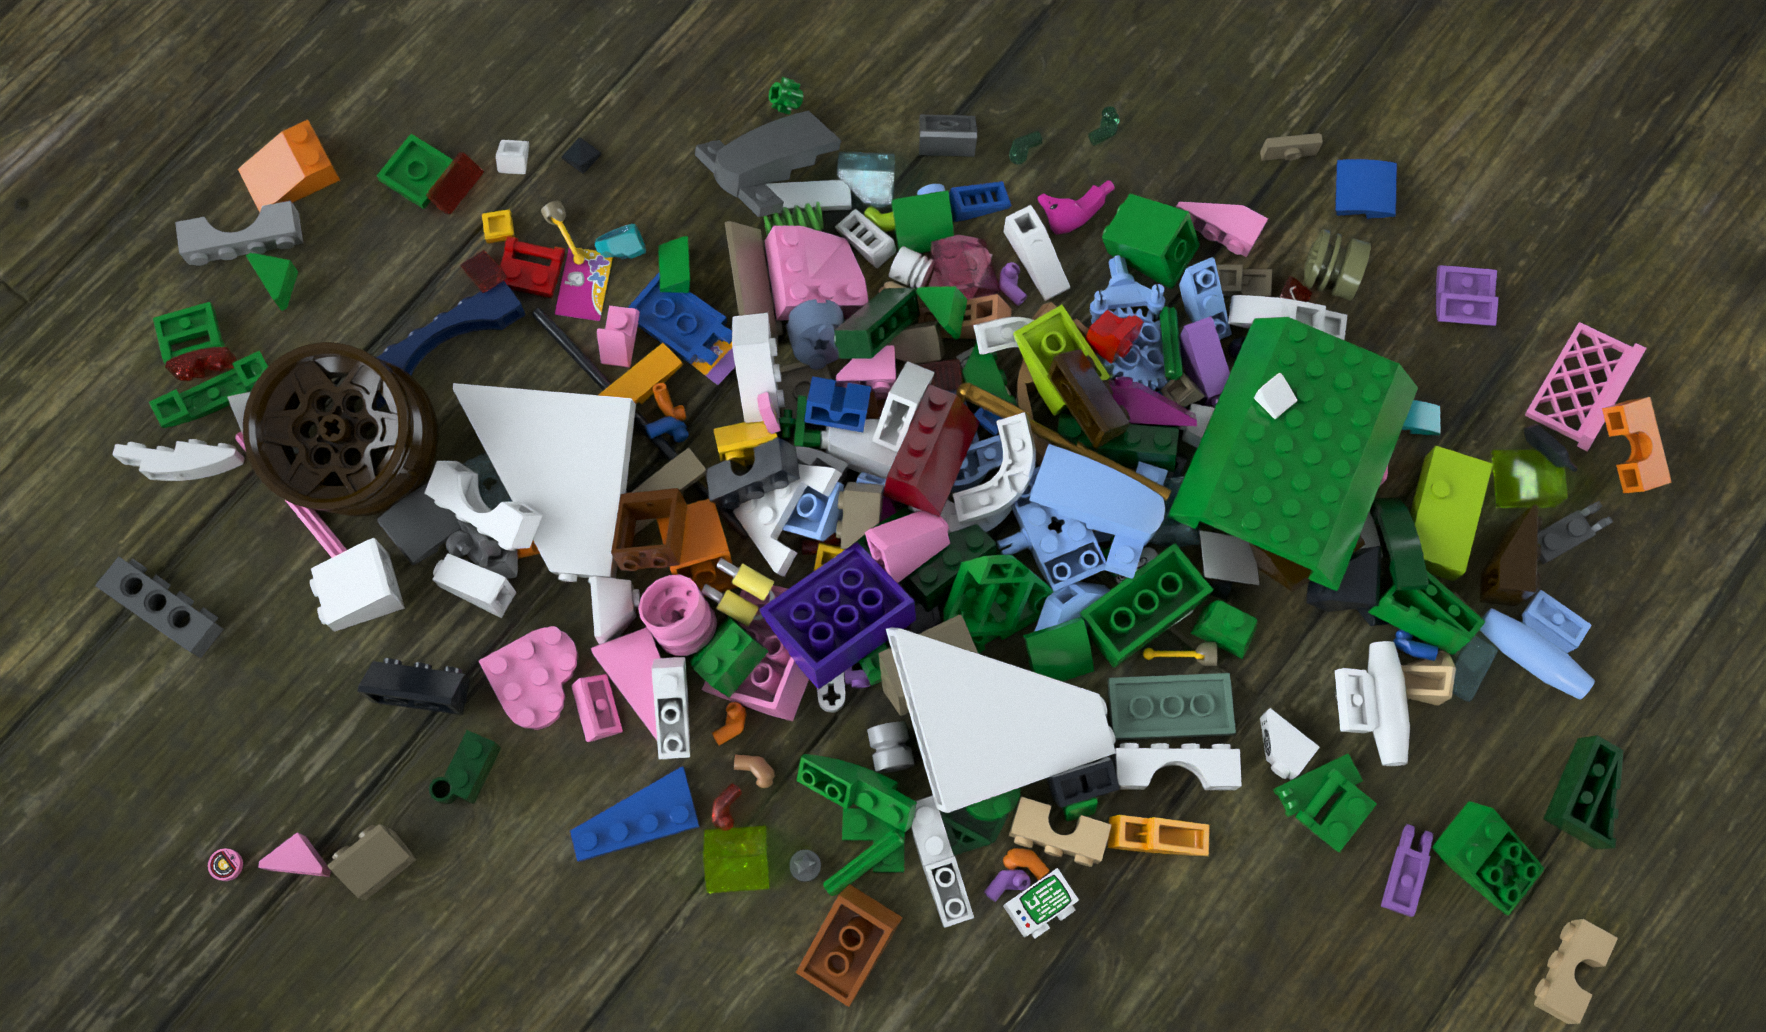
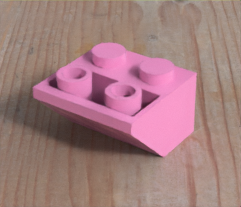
M894 345L885 346L872 359H852L836 375V386L847 388L848 383L870 386L871 392L875 391L876 400L887 399L896 381Z

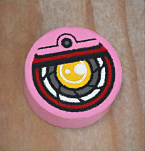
M227 848L214 852L208 862V870L211 876L221 881L235 879L243 868L241 855Z

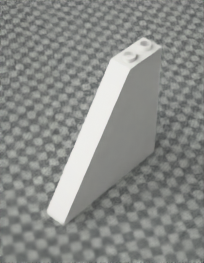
M453 383V391L512 501L522 502L543 515L533 541L549 571L559 575L558 580L576 582L577 577L589 578L588 583H591L590 577L593 576L616 579L617 563L611 554L620 495L626 493L636 409L634 401L631 398Z
M891 627L886 629L938 810L949 813L1116 753L1114 748L1115 735L1111 727L1108 726L1105 716L1107 714V706L1104 699L1100 697V694L901 628Z

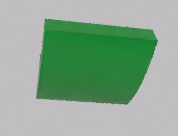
M948 190L891 200L898 252L902 246L917 253L955 247Z
M1078 617L1023 635L1030 659L1028 662L1031 672L1063 682L1094 671L1089 638L1083 618Z

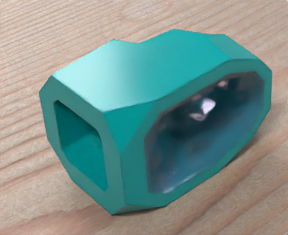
M629 224L614 229L596 238L595 241L597 252L606 258L632 259L646 253L643 238L636 224Z

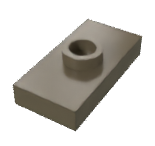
M1316 133L1267 138L1260 151L1262 161L1275 159L1292 161L1300 157L1316 156L1323 143L1322 135Z

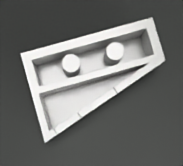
M768 313L734 316L732 321V349L745 423L763 421L759 412L757 397L765 392H768L778 418H780V408L785 407L783 389L778 390L777 382H781L780 365L774 362V356H777L776 339L771 338Z

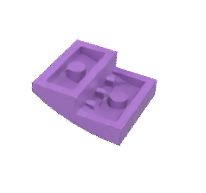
M1438 266L1436 276L1437 321L1496 326L1498 297H1495L1497 270Z

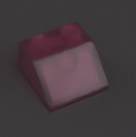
M956 235L932 241L930 257L935 260L933 267L940 287L956 286L967 299L994 295L1001 292L985 240Z

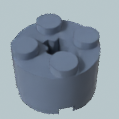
M816 299L808 300L796 306L789 314L786 329L794 356L812 369H822L826 364L839 359L838 348L834 344V330L844 323L845 319L838 304L830 300H826V303H817Z

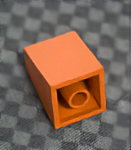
M709 499L688 504L680 565L669 566L672 575H683L690 578L700 591H702L705 584L719 592L738 588V586L731 583L733 580L731 575L716 567L720 558L733 564L716 505L710 502ZM670 517L656 518L663 544H666Z

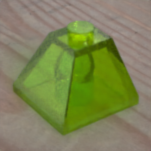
M1493 450L1491 452L1497 507H1531L1536 504L1542 508H1555L1568 498L1565 468L1554 466L1537 450Z

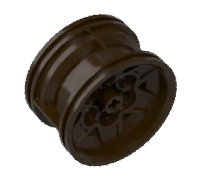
M320 342L307 344L287 352L269 365L261 374L246 402L243 416V440L247 457L255 473L272 492L282 499L295 505L315 510H323L346 516H369L389 510L422 485L435 460L438 447V424L430 398L422 386L409 373L392 363L379 359L351 345ZM347 376L339 387L331 380ZM379 392L387 402L390 413L377 411L376 400ZM332 398L334 405L330 411L326 412L325 403L328 399ZM362 398L363 408L356 413L354 410L355 402ZM313 424H316L317 433L314 437L310 438L309 429ZM376 425L377 434L374 438L369 439L368 430L371 426ZM293 447L299 449L297 456H295ZM389 447L384 459L375 468L373 451ZM330 450L331 459L327 464H324L322 461L323 454ZM359 450L361 460L357 465H354L352 456ZM336 472L344 486H326L322 483Z

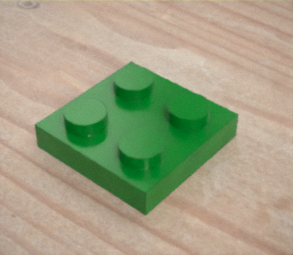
M410 134L377 174V178L389 188L422 209H425L456 171L458 165L453 159L415 135Z

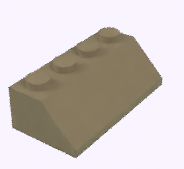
M731 221L725 222L739 316L768 313L771 338H775L776 344L779 346L778 336L783 335L781 320H776L774 316L773 294L770 291L769 285L771 283L765 260V257H767L765 240H762L761 229Z

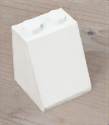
M375 538L369 539L311 569L314 579L310 580V586L314 596H319L321 607L317 608L319 618L323 625L326 624L333 631L405 609L390 555Z

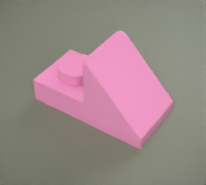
M609 306L605 329H597L601 364L630 368L640 316L639 310Z

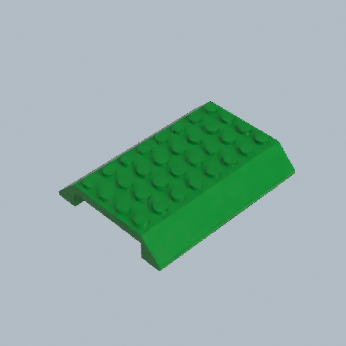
M1254 318L1167 517L1193 529H1196L1199 521L1311 569L1312 571L1308 579L1337 591L1418 390L1417 385L1399 363L1293 318ZM1278 373H1281L1294 393L1297 402L1278 418L1274 419L1254 397L1263 385Z

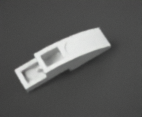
M1233 295L1231 297L1228 324L1250 329L1254 318L1290 317L1342 340L1345 339L1347 315L1328 311L1324 305L1265 296Z
M189 439L188 442L177 441L175 450L164 446H157L156 450L148 449L143 444L128 442L127 445L115 444L113 456L121 463L140 466L139 471L148 479L161 481H184L214 476L244 464L245 460L233 445L218 443V446H210L206 442L197 439Z
M931 795L916 800L917 805L911 826L912 835L943 927L972 919L974 915L956 858L953 856L940 811L936 808L934 797Z

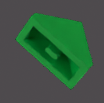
M251 252L247 254V259L281 311L287 309L298 275V270L290 260Z
M956 286L917 288L915 292L942 327L957 340L961 334L968 299Z

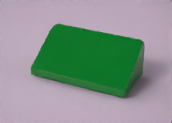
M683 236L658 245L660 292L689 293L688 236Z

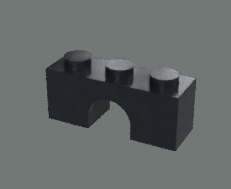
M777 437L754 448L755 461L749 472L747 467L733 460H725L707 468L706 475L710 502L726 510H733L740 507L742 503L752 499H760L764 494L775 489H783L789 483L800 479L796 447Z

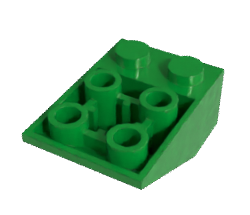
M1471 801L1467 802L1432 846L1433 850L1449 868L1507 916L1510 915L1545 869L1494 808Z

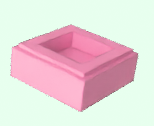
M768 392L758 395L759 412L768 432L773 434L781 431L778 414Z

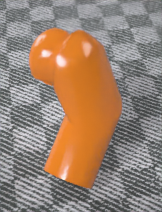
M658 383L653 386L652 390L657 405L666 417L671 416L680 421L685 420L687 416L684 406H673L666 384Z
M1013 848L1003 858V864L1007 869L1015 870L1017 867H1027L1038 881L1050 871L1038 855L1030 849Z

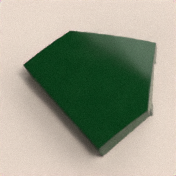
M966 807L949 813L940 811L953 856L994 843L1009 814L999 820L987 822L971 816L965 810Z

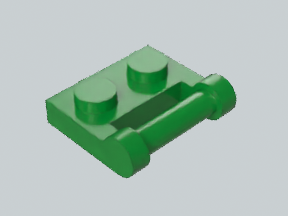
M211 302L153 318L161 356L167 368L177 366V362L212 352L219 354L226 351L214 305ZM206 335L210 337V341L176 351L172 350L171 345Z
M1332 769L1327 775L1329 779L1305 810H1300L1295 818L1331 848L1340 852L1377 803L1348 781L1345 776ZM1338 787L1342 788L1344 791L1320 822L1317 823L1314 820L1315 816Z

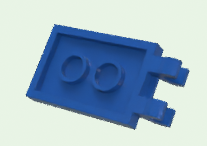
M659 273L628 307L640 311L638 321L640 329L660 343H664L671 351L690 364L699 359L701 362H707L712 366L717 360L718 355L711 351L710 348L718 339L728 344L732 342V330L725 327L728 321L724 315L690 291L689 293L660 292Z

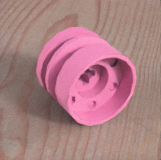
M668 575L660 578L646 589L640 599L638 609L641 620L659 645L669 654L688 656L696 653L710 642L716 632L717 619L715 612L705 600L698 586L688 577Z

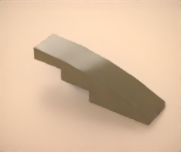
M687 448L632 493L678 488L683 496L684 490L705 476L707 470L690 448ZM656 519L637 520L634 535Z

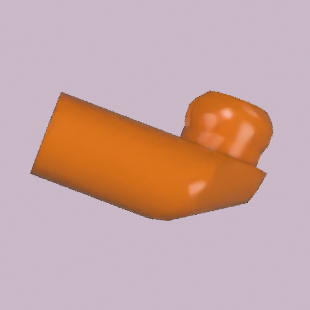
M735 701L727 705L725 725L712 732L718 746L741 734L744 730L747 714L745 708L739 702Z

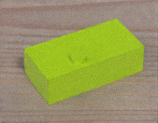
M1435 446L1424 458L1410 515L1420 539L1426 570L1430 574L1455 581L1466 572L1493 464L1439 446Z

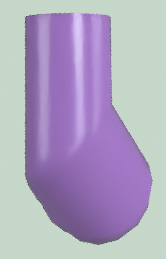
M1010 262L1000 272L999 287L1007 297L1019 306L1025 301L1027 295L1017 286L1018 274L1020 273L1019 266L1016 263Z
M1002 870L986 888L984 894L996 902L1005 890H1026L1029 888L1031 880L1023 870Z

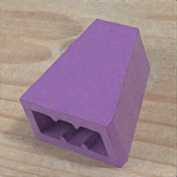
M1210 316L1184 326L1179 338L1182 365L1187 375L1205 395L1204 398L1199 400L1201 405L1216 407L1230 372L1214 321Z

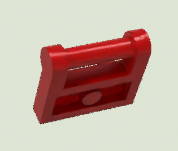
M508 236L499 267L500 271H498L495 281L503 278L511 290L553 298L565 256V249L557 246L553 249L520 242L518 238ZM517 252L552 261L550 266L514 258Z

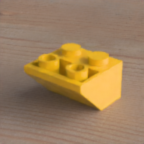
M764 421L743 422L714 429L720 461L733 460L745 467L754 464L755 447L777 438L776 432L773 434L768 432Z

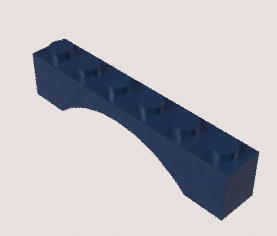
M501 278L487 283L482 288V291L474 296L462 299L449 312L438 314L433 319V322L427 326L413 330L408 335V338L400 343L388 346L377 358L392 363L411 375L421 360L441 343L471 331L503 330L526 314L517 297L504 279ZM380 392L376 400L378 409L387 404Z

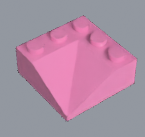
M773 226L764 243L776 320H789L790 312L796 306L808 300L816 299L817 303H826V300L835 302L840 306L844 319L850 318L869 302L865 278L846 238L804 226Z

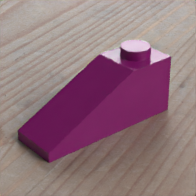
M1115 377V381L1108 380L1113 390V398L1118 405L1121 404L1125 407L1130 416V423L1197 427L1195 413L1145 385L1133 382V378Z

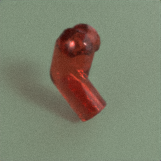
M733 783L713 801L712 822L717 829L728 831L733 827V816L729 815L730 806L742 795L741 790Z

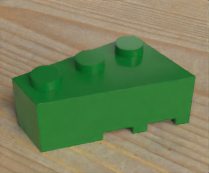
M1427 570V589L1397 591L1393 582L1380 597L1379 606H1374L1368 611V613L1433 646H1437L1451 655H1454L1470 642L1486 622Z

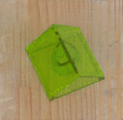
M766 826L704 830L703 863L707 894L770 889Z

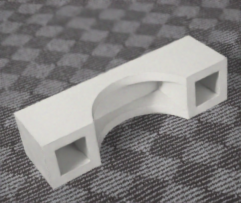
M437 461L425 494L435 500L434 503L437 506L450 509L456 513L455 517L457 519L473 524L477 527V531L480 534L499 541L498 545L509 551L530 548L543 516L522 502H501L494 510H491L480 497L478 474L458 461Z
M1137 743L1120 744V748L1115 749L1116 753L1112 754V762L1120 790H1144L1149 785L1155 771L1165 766H1181L1190 770L1199 778L1204 790H1237L1242 786L1240 749H1231L1230 744H1214L1212 749H1200V744L1191 743L1182 744L1181 749H1172L1166 743L1151 744V748H1139Z

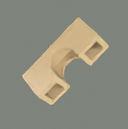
M1025 797L1019 799L1009 836L1015 838V844L1032 848L1033 844L1045 847L1044 852L1049 855L1062 857L1064 853L1074 856V862L1092 867L1093 863L1098 864L1102 861L1111 824L1081 815L1072 834L1059 835L1051 829L1048 822L1050 805Z
M1585 919L1574 920L1564 926L1560 934V939L1563 941L1558 951L1556 950L1552 953L1547 964L1550 968L1549 972L1535 989V996L1537 998L1534 1005L1567 1024H1580L1592 998V994L1583 990L1577 984L1574 976L1576 966L1580 962H1584L1593 968L1606 966L1618 939Z

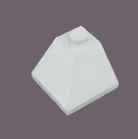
M599 576L590 577L594 635L599 645L619 638L636 618V607H639L640 592L639 589H634L631 580Z

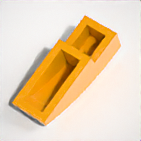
M1126 815L1109 817L1111 829L1108 836V848L1162 854L1209 856L1208 824L1156 817L1142 818Z

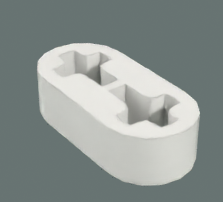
M844 672L822 688H817L819 705L826 712H838L845 704ZM828 686H834V694L840 696V699H837L833 706L829 705L827 700H823V697L828 696Z

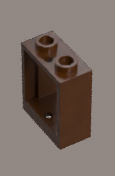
M678 488L624 493L620 495L611 554L621 571L680 565L687 504ZM670 517L666 544L632 547L637 520Z

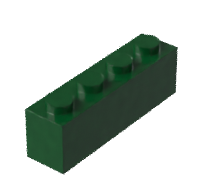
M884 288L834 330V344L838 348L839 358L872 359L919 317L920 310L917 293L915 292L916 288Z

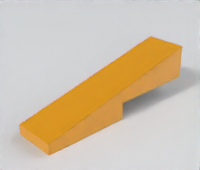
M662 343L598 396L631 398L635 404L638 402L643 404L653 394V386L658 383H665L684 364Z

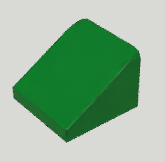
M1090 798L1062 807L1065 820L1069 822L1078 819L1081 815L1090 816L1095 814L1098 804L1097 798Z

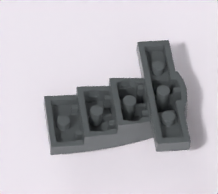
M804 111L762 125L738 137L726 146L720 140L696 145L695 156L714 173L715 180L721 188L729 194L738 197L758 217H763L781 212L784 201L766 185L767 183L788 180L792 169L815 165L817 155L839 150L841 140L811 112Z

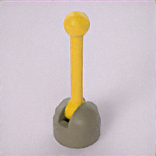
M556 200L546 204L541 209L544 219L549 224L558 225L574 255V263L577 265L583 264L585 258L576 249L563 224L566 211L562 202Z
M1216 642L1201 643L1195 651H1154L1152 648H1146L1143 651V656L1147 660H1151L1154 657H1195L1201 665L1217 666Z

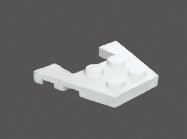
M798 464L800 479L789 483L783 489L770 491L760 499H752L742 503L740 507L734 509L733 513L775 573L785 576L797 555V552L777 539L807 485L829 497L842 474L841 472L829 467Z

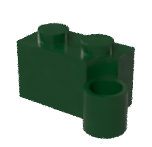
M466 730L444 775L445 777H437L430 783L429 794L431 798L445 805L451 804L457 797L475 804L501 747L492 740ZM449 783L450 793L444 798H438L437 790L440 785Z

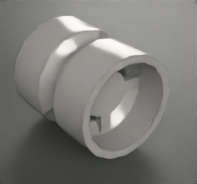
M906 722L885 723L867 730L870 747L876 749V752L872 755L875 772L880 774L890 773L915 765L911 747L905 744L909 740Z

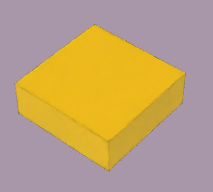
M510 209L482 214L487 244L506 241L508 236L515 237Z

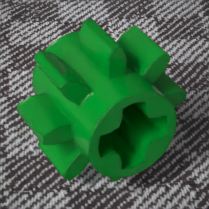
M782 77L781 83L775 82L769 90V100L773 103L772 108L788 115L791 113V108L798 109L804 97L803 91L799 89L800 83Z

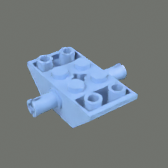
M1040 467L1034 469L1031 481L1024 493L1011 505L1021 532L996 542L999 549L1011 545V547L1000 552L1001 555H1013L1028 548L1048 585L1055 592L1103 571L1106 560L1092 529L1085 528L1086 522L1057 515L1058 509L1029 501ZM1051 520L1061 524L1060 533H1057L1056 530H1049L1048 526L1052 523Z

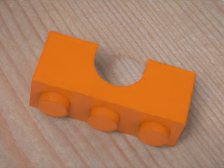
M1651 398L1627 400L1602 408L1609 437L1624 435L1631 445L1629 459L1624 463L1616 465L1623 493L1644 492L1672 483Z

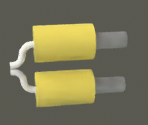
M720 558L716 567L733 577L732 584L764 601L768 594L770 595L769 602L775 599V595L771 591L774 584L773 580L743 563L738 568ZM705 584L701 591L703 595L718 603L716 609L747 627L753 619L761 620L764 618L761 614L756 616L759 609L758 606L728 589L725 593H721Z

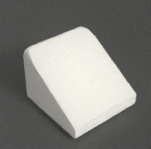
M501 140L496 153L497 171L508 174H525L529 142Z
M1278 373L1263 385L1254 397L1274 419L1278 418L1297 402L1294 393L1281 373Z

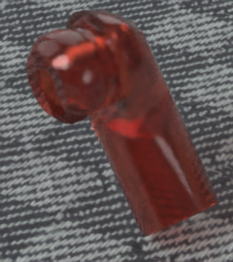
M835 532L824 541L802 540V555H817L819 543L838 546L841 543V538H836Z

